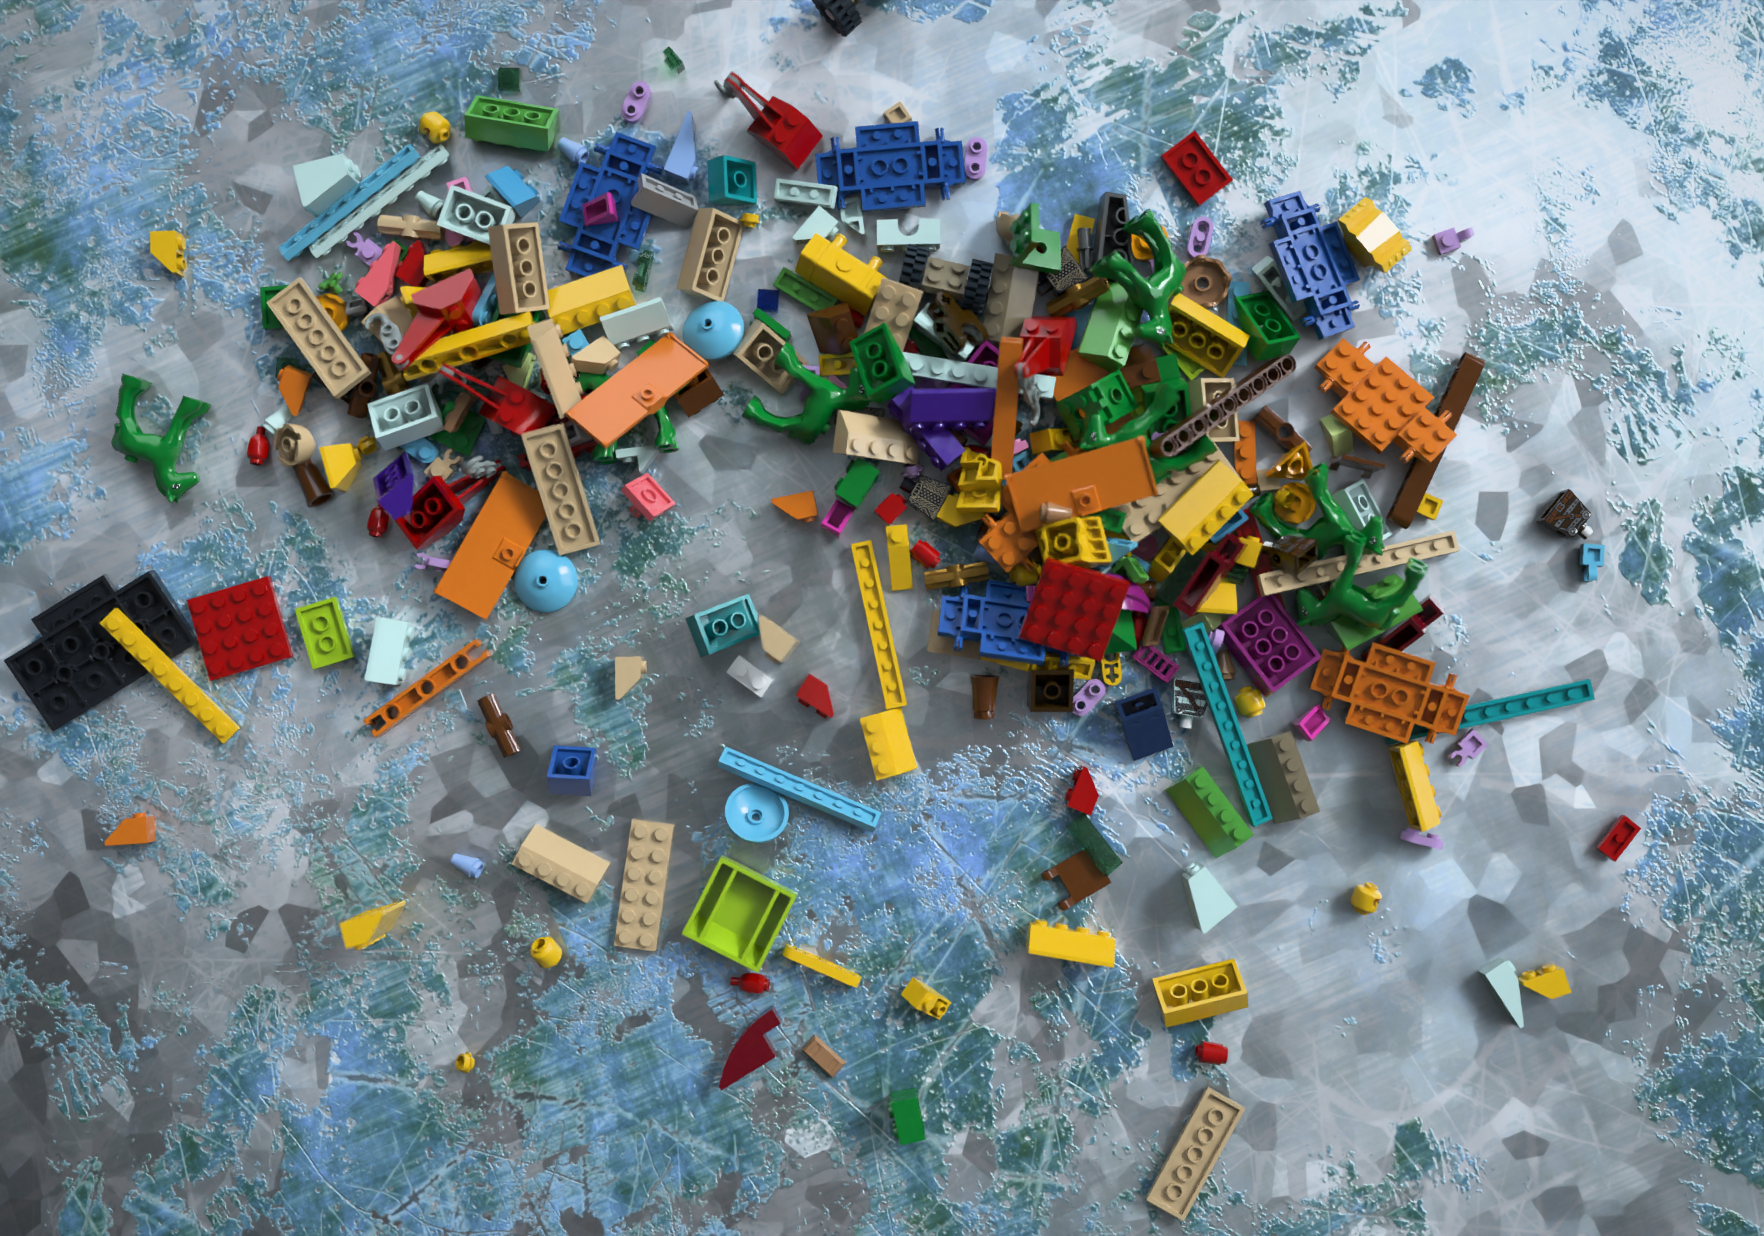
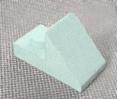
M655 445L615 450L616 458L619 461L622 460V463H633L638 458L639 472L641 474L647 470L659 454V450L655 449Z

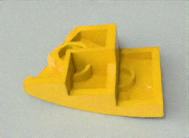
M964 447L965 451L960 460L962 471L958 483L960 488L956 506L958 512H999L1002 495L1001 463L995 459L987 458L982 453L977 454L971 451L969 447Z

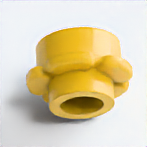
M742 213L740 221H743V226L756 227V223H760L759 215Z
M369 436L360 438L357 448L360 449L363 455L373 453L378 448L375 442L376 438Z
M1289 488L1279 490L1275 495L1276 505L1284 508L1290 507L1295 498L1294 493Z
M470 1052L461 1053L456 1059V1069L466 1074L473 1069L475 1060L471 1057Z

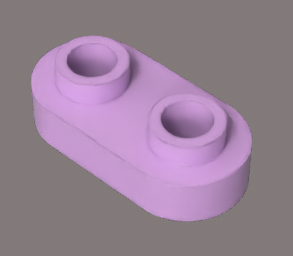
M638 81L630 87L621 108L622 116L626 122L634 124L642 119L652 95L647 83ZM638 89L644 90L642 94H637L636 92ZM634 108L635 112L630 114L628 110Z
M980 137L971 138L966 145L964 171L966 177L972 181L980 180L984 176L986 169L987 144ZM977 144L981 148L979 150H974L973 146ZM977 165L979 170L973 171L971 167Z
M1199 217L1192 224L1186 248L1190 258L1208 253L1214 225L1207 217ZM1203 226L1205 232H1200L1198 227ZM1198 246L1200 252H1195L1193 247Z
M1217 628L1213 632L1210 631L1208 633V638L1215 655L1220 649L1224 638V631Z
M1098 679L1088 680L1073 696L1072 713L1078 716L1086 715L1104 696L1106 690L1104 683ZM1095 685L1099 688L1096 694L1091 691V688ZM1079 701L1084 702L1085 706L1083 709H1078L1077 703Z
M1411 828L1401 832L1400 839L1440 850L1443 848L1444 841H1440L1441 836L1430 833L1427 834V837L1419 835L1420 831Z

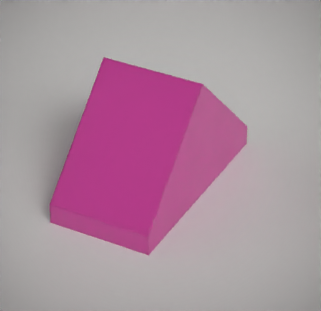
M605 193L582 205L585 226L618 222L616 203L611 193Z
M836 499L820 527L840 538L855 509Z
M1316 704L1291 723L1302 738L1310 742L1331 719L1321 706Z

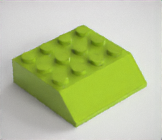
M722 855L682 935L758 973L798 892Z

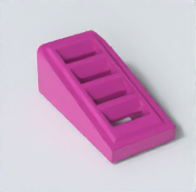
M1142 644L1132 656L1133 659L1164 683H1168L1180 668V666L1153 646L1144 647ZM1148 648V649L1150 650V652H1149L1148 655L1144 658V660L1141 659L1140 657L1143 655V653H1144V652L1146 651V649ZM1154 654L1157 655L1155 660L1149 665L1147 662ZM1162 659L1164 661L1163 664L1156 670L1155 666ZM1167 665L1171 667L1165 675L1161 674Z

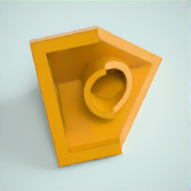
M1304 441L1284 453L1266 472V477L1303 481L1308 476V471L1313 467L1306 442Z

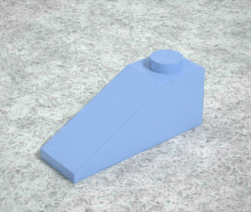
M687 111L664 171L666 175L690 184L691 179L696 178L699 167H697L694 118L692 113Z

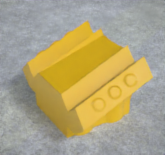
M1364 197L1338 219L1348 250L1364 268L1373 266L1386 273L1412 250L1409 241L1402 238L1398 228L1383 211L1375 207L1373 200Z
M1100 517L1070 518L1044 524L1043 527L1035 531L1043 563H1045L1046 557L1082 568H1095L1098 565H1109L1112 562Z

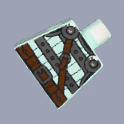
M1171 678V713L1181 714L1179 727L1192 729L1193 718H1204L1208 708L1202 687L1198 682Z

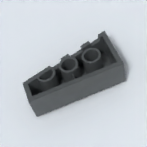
M1105 192L1099 199L1092 266L1101 258L1109 256L1113 251H1117L1123 259L1134 267L1135 260L1131 246L1132 235L1122 230L1130 220L1127 195ZM1106 278L1107 281L1116 282L1112 278Z

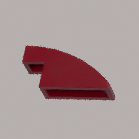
M1226 533L1216 550L1207 553L1173 605L1192 617L1223 581L1248 544L1233 534Z
M1429 594L1419 602L1423 609L1421 612L1387 629L1374 643L1403 651L1426 633L1427 626L1442 616L1445 609L1432 594ZM1370 646L1361 654L1364 661H1366Z
M774 1006L761 1013L740 1035L724 1066L719 1084L720 1090L725 1089L776 1057L777 1051L766 1035V1032L781 1024L782 1021Z

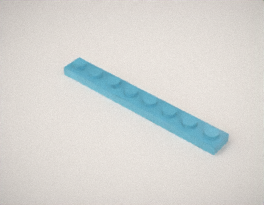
M410 143L281 244L278 248L286 260L289 261L292 258L298 257L305 247L314 244L324 232L332 230L339 220L347 218L353 209L366 203L368 197L373 193L380 192L384 185L390 180L396 179L402 170L414 165L420 157Z
M725 747L717 764V767L870 832H874L881 812L728 747Z

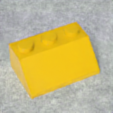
M901 707L860 718L876 780L917 768Z

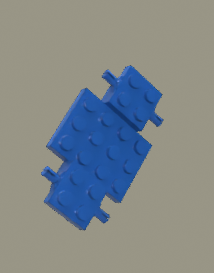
M918 121L855 127L857 148L840 149L839 137H836V145L834 137L830 138L832 150L826 153L815 154L818 184L838 187L836 195L837 210H841L840 201L842 209H846L844 197L853 194H861L863 212L926 207L924 188H941V200L945 201V192L946 200H950L949 187L966 183L962 141L945 140L944 128L940 127V135L939 128L935 129L936 141L920 142Z
M616 132L613 141L608 147L598 143L595 144L594 152L605 155L601 168L580 161L559 218L560 223L578 229L572 245L562 241L558 245V250L569 253L566 271L587 277L623 265L625 273L627 272L628 265L617 262L620 244L639 251L653 215L631 205V200L639 190L637 179L641 173L648 175L651 171L662 175L664 167L653 164V156L656 151L655 145ZM605 193H611L616 203L618 222L585 226L582 205Z
M1301 191L1266 201L1264 205L1269 218L1261 220L1260 225H1263L1261 226L1263 229L1273 226L1278 240L1268 245L1291 302L1295 303L1304 300L1303 302L1309 316L1300 319V323H1303L1301 326L1306 327L1312 324L1319 340L1354 328L1355 325L1351 317V311L1359 309L1360 304L1355 305L1359 303L1357 300L1351 301L1345 286L1356 283L1360 278L1338 223L1333 222L1321 226L1316 212L1320 211V207H1318L1320 205L1316 203L1308 206L1304 201Z
M987 580L985 597L968 595L969 587L965 586L964 590V585L960 586L959 596H942L937 636L954 639L953 650L957 651V647L958 651H962L963 640L980 642L979 656L1043 665L1045 652L1059 654V665L1063 667L1064 664V667H1067L1069 665V656L1082 657L1019 638V632L1030 604L1026 601V586L1019 587L1014 583Z

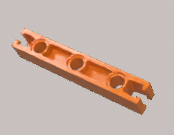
M1001 337L991 459L1001 463L1002 479H1005V474L1012 473L1019 395V378L1015 377L1014 368L1022 355L1023 338Z
M474 639L363 720L364 723L372 726L376 724L374 720L381 716L386 721L382 728L371 731L375 738L386 734L491 658L492 655L488 650L482 652V656L475 660L470 656L469 653L473 649L483 645L482 641ZM462 657L467 661L464 669H461L458 665V661ZM427 682L432 685V691L429 694L424 691V685ZM393 707L398 712L395 719L390 716V709Z

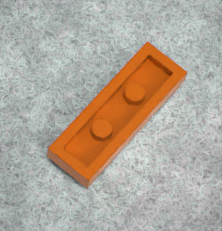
M1255 420L1238 421L1240 441L1233 442L1234 470L1245 484H1257Z

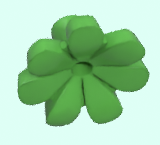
M342 272L332 273L329 276L330 279L320 283L318 288L320 290L332 289L336 295L342 292V288L338 285L340 278L343 277Z

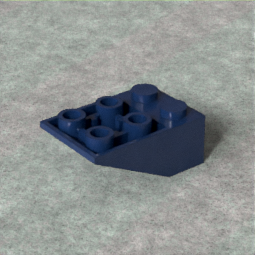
M1150 687L1112 701L1133 761L1174 747L1156 687Z

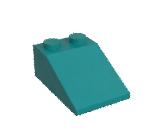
M749 594L685 618L700 657L707 656L761 634L758 615Z

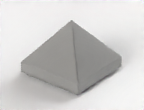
M364 298L347 301L346 315L362 318L367 310L368 301Z

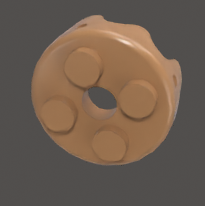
M1201 254L1184 264L1186 274L1181 283L1184 288L1180 294L1207 310L1219 305L1227 296L1231 283V274L1226 270L1223 263L1219 259L1209 258ZM1198 279H1205L1208 287L1200 289L1197 286Z

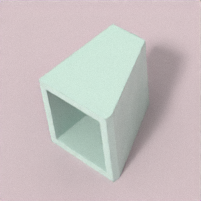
M343 153L293 166L302 205L315 217L359 183L358 178H361L358 166L354 165L352 160L348 159Z
M1192 862L1183 869L1184 873L1181 877L1194 925L1205 934L1238 906L1205 866L1199 862L1195 864Z

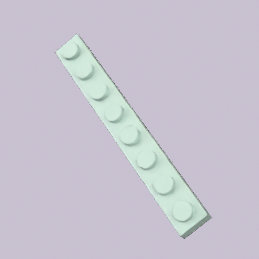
M440 143L386 185L380 192L368 199L366 203L354 210L347 218L337 223L332 230L319 237L314 244L309 245L310 252L316 259L319 256L327 255L333 245L345 241L351 231L359 230L365 224L364 221L369 217L374 218L381 212V208L386 204L394 203L400 193L412 189L414 183L418 179L426 178L431 173L430 170L436 165L441 166L444 164L449 156L447 150Z
M902 352L913 377L978 388L997 387V367ZM1039 374L1033 375L1035 387L1040 392L1039 398L1052 400L1056 377ZM1019 389L1020 395H1023L1022 389Z

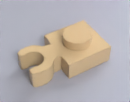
M450 448L445 452L443 460L437 457L424 473L429 478L441 476L446 482L455 472L451 467L459 464L462 461V457L457 456L455 460H451L450 456L454 450Z

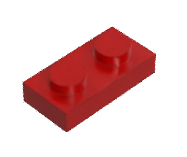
M1620 815L1595 848L1610 860L1616 862L1641 828L1625 815Z

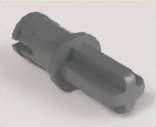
M1087 227L1077 229L1078 248L1076 251L1079 252V265L1083 271H1090L1092 268L1091 251L1093 247L1091 246V228Z

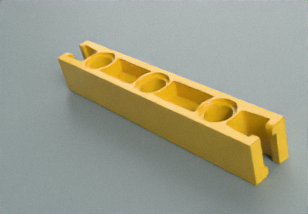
M528 311L441 338L411 363L408 368L404 369L403 376L406 381L438 372L443 362L455 367L532 343L527 326L536 323L532 321V315Z

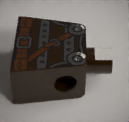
M1570 489L1561 491L1536 521L1566 539L1573 538L1578 534L1585 540L1593 532V529L1585 524L1591 517V512Z
M1283 535L1274 543L1264 542L1262 553L1269 555V565L1271 567L1298 575L1317 559V540Z

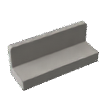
M641 173L638 177L639 190L631 200V205L684 228L687 227L698 212L696 197Z

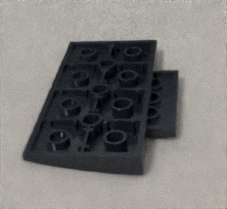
M155 570L146 572L119 590L116 589L107 574L100 576L32 618V622L42 637L3 660L52 731L57 730L149 673L100 624L113 609H120L170 659L198 643V639Z

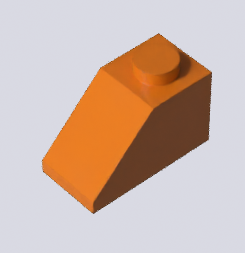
M288 365L281 369L278 374L277 381L280 382L278 388L292 415L298 416L301 413L313 374Z
M813 490L771 499L774 506L795 520H802L803 524L814 522V518L819 517Z
M146 812L133 813V817L124 819L107 838L105 846L156 841L155 816H146Z

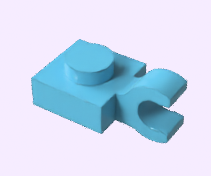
M1581 544L1579 565L1586 566L1583 572V581L1592 582L1597 580V567L1604 566L1605 545Z

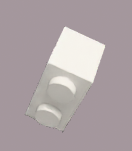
M741 655L736 658L726 672L759 697H763L774 682L773 678Z

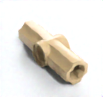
M380 215L377 222L379 234L401 236V238L408 240H420L422 238L442 241L445 236V228L437 226L438 221L426 220L414 215H403V217Z

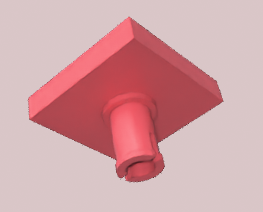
M648 473L631 481L621 489L622 493L633 503V506L629 508V512L632 513L636 510L632 516L639 518L643 514L649 522L670 510L676 504Z

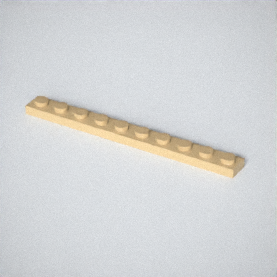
M1449 531L1385 546V549H1382L1383 555H1375L1374 553L1362 554L1354 576L1407 564L1409 558L1425 560L1458 552L1460 549L1455 532ZM1344 555L1313 562L1298 575L1282 570L1260 574L1256 577L1261 596L1264 597L1336 580L1345 567L1347 557Z

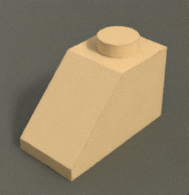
M603 335L573 355L570 363H573L576 371L604 374L608 370L613 371L619 365L621 352Z
M615 657V699H623L643 679V673H647V662L643 661V657Z

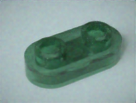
M644 250L638 256L637 265H639L638 273L634 274L632 281L636 291H646L654 260V251Z

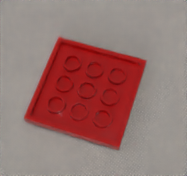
M1046 557L1021 626L1019 638L1101 662L1128 593L1130 582Z
M271 576L187 600L210 681L294 657Z

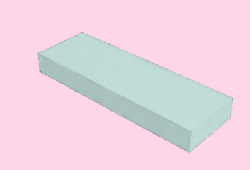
M777 178L773 199L781 202L834 209L838 187Z

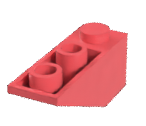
M394 241L383 248L382 255L378 261L375 260L370 265L367 275L360 278L356 283L354 291L374 307L388 301L393 294L395 274L397 273L396 268L401 247Z

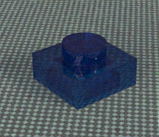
M758 289L757 308L763 312L778 313L779 290Z

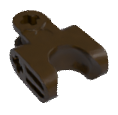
M946 292L937 293L935 303H931L928 306L927 313L934 321L933 330L946 348L951 353L956 354L964 350L967 340L974 346L985 343L988 338V331L970 309L962 310L950 294Z

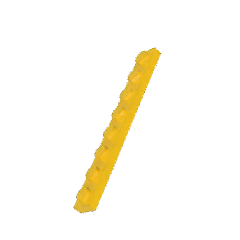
M867 540L851 544L886 710L905 706L907 702L872 541Z
M113 609L100 622L130 654L223 744L241 729L120 609Z

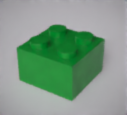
M859 457L856 461L851 460L846 468L847 475L844 479L840 477L834 486L836 497L855 510H858L880 476L878 469Z
M916 1087L892 1092L891 1099L888 1100V1110L890 1118L895 1119V1121H892L895 1140L899 1139L900 1146L926 1140Z

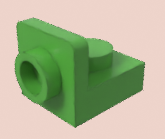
M1123 557L1116 562L1117 566L1112 569L1114 574H1124L1126 572V576L1134 583L1144 584L1150 579L1136 558Z

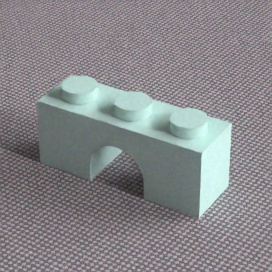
M898 219L877 220V250H881L883 253H891L895 249H902L903 252H906L908 244L929 248V252H934L936 249H940L941 244L940 219H919V229L911 236L903 235L899 231Z

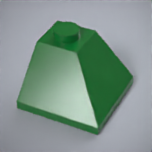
M1121 609L1104 655L1137 650L1131 610Z

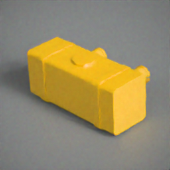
M815 233L800 253L794 272L843 303L847 302L848 306L854 311L856 310L867 316L874 305L882 278H887L878 272L883 264L882 260L877 256H872L866 265L842 249L847 243L844 235L836 234L835 238L830 242Z

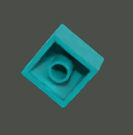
M727 155L707 160L708 196L710 203L725 206L757 204L756 162Z

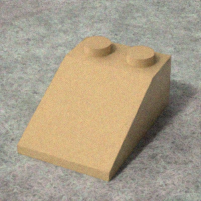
M756 319L744 333L741 343L732 354L781 395L784 394L795 380V378L774 363L786 342L763 322ZM795 351L799 363L807 365L809 362Z

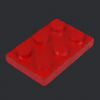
M1195 130L1160 157L1198 207L1233 181Z

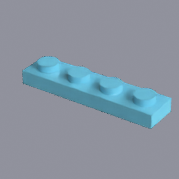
M1231 281L1226 296V321L1242 330L1234 298L1248 295L1250 282ZM1245 346L1232 367L1247 366V346Z

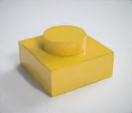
M1425 493L1416 513L1432 521L1436 520L1443 500Z

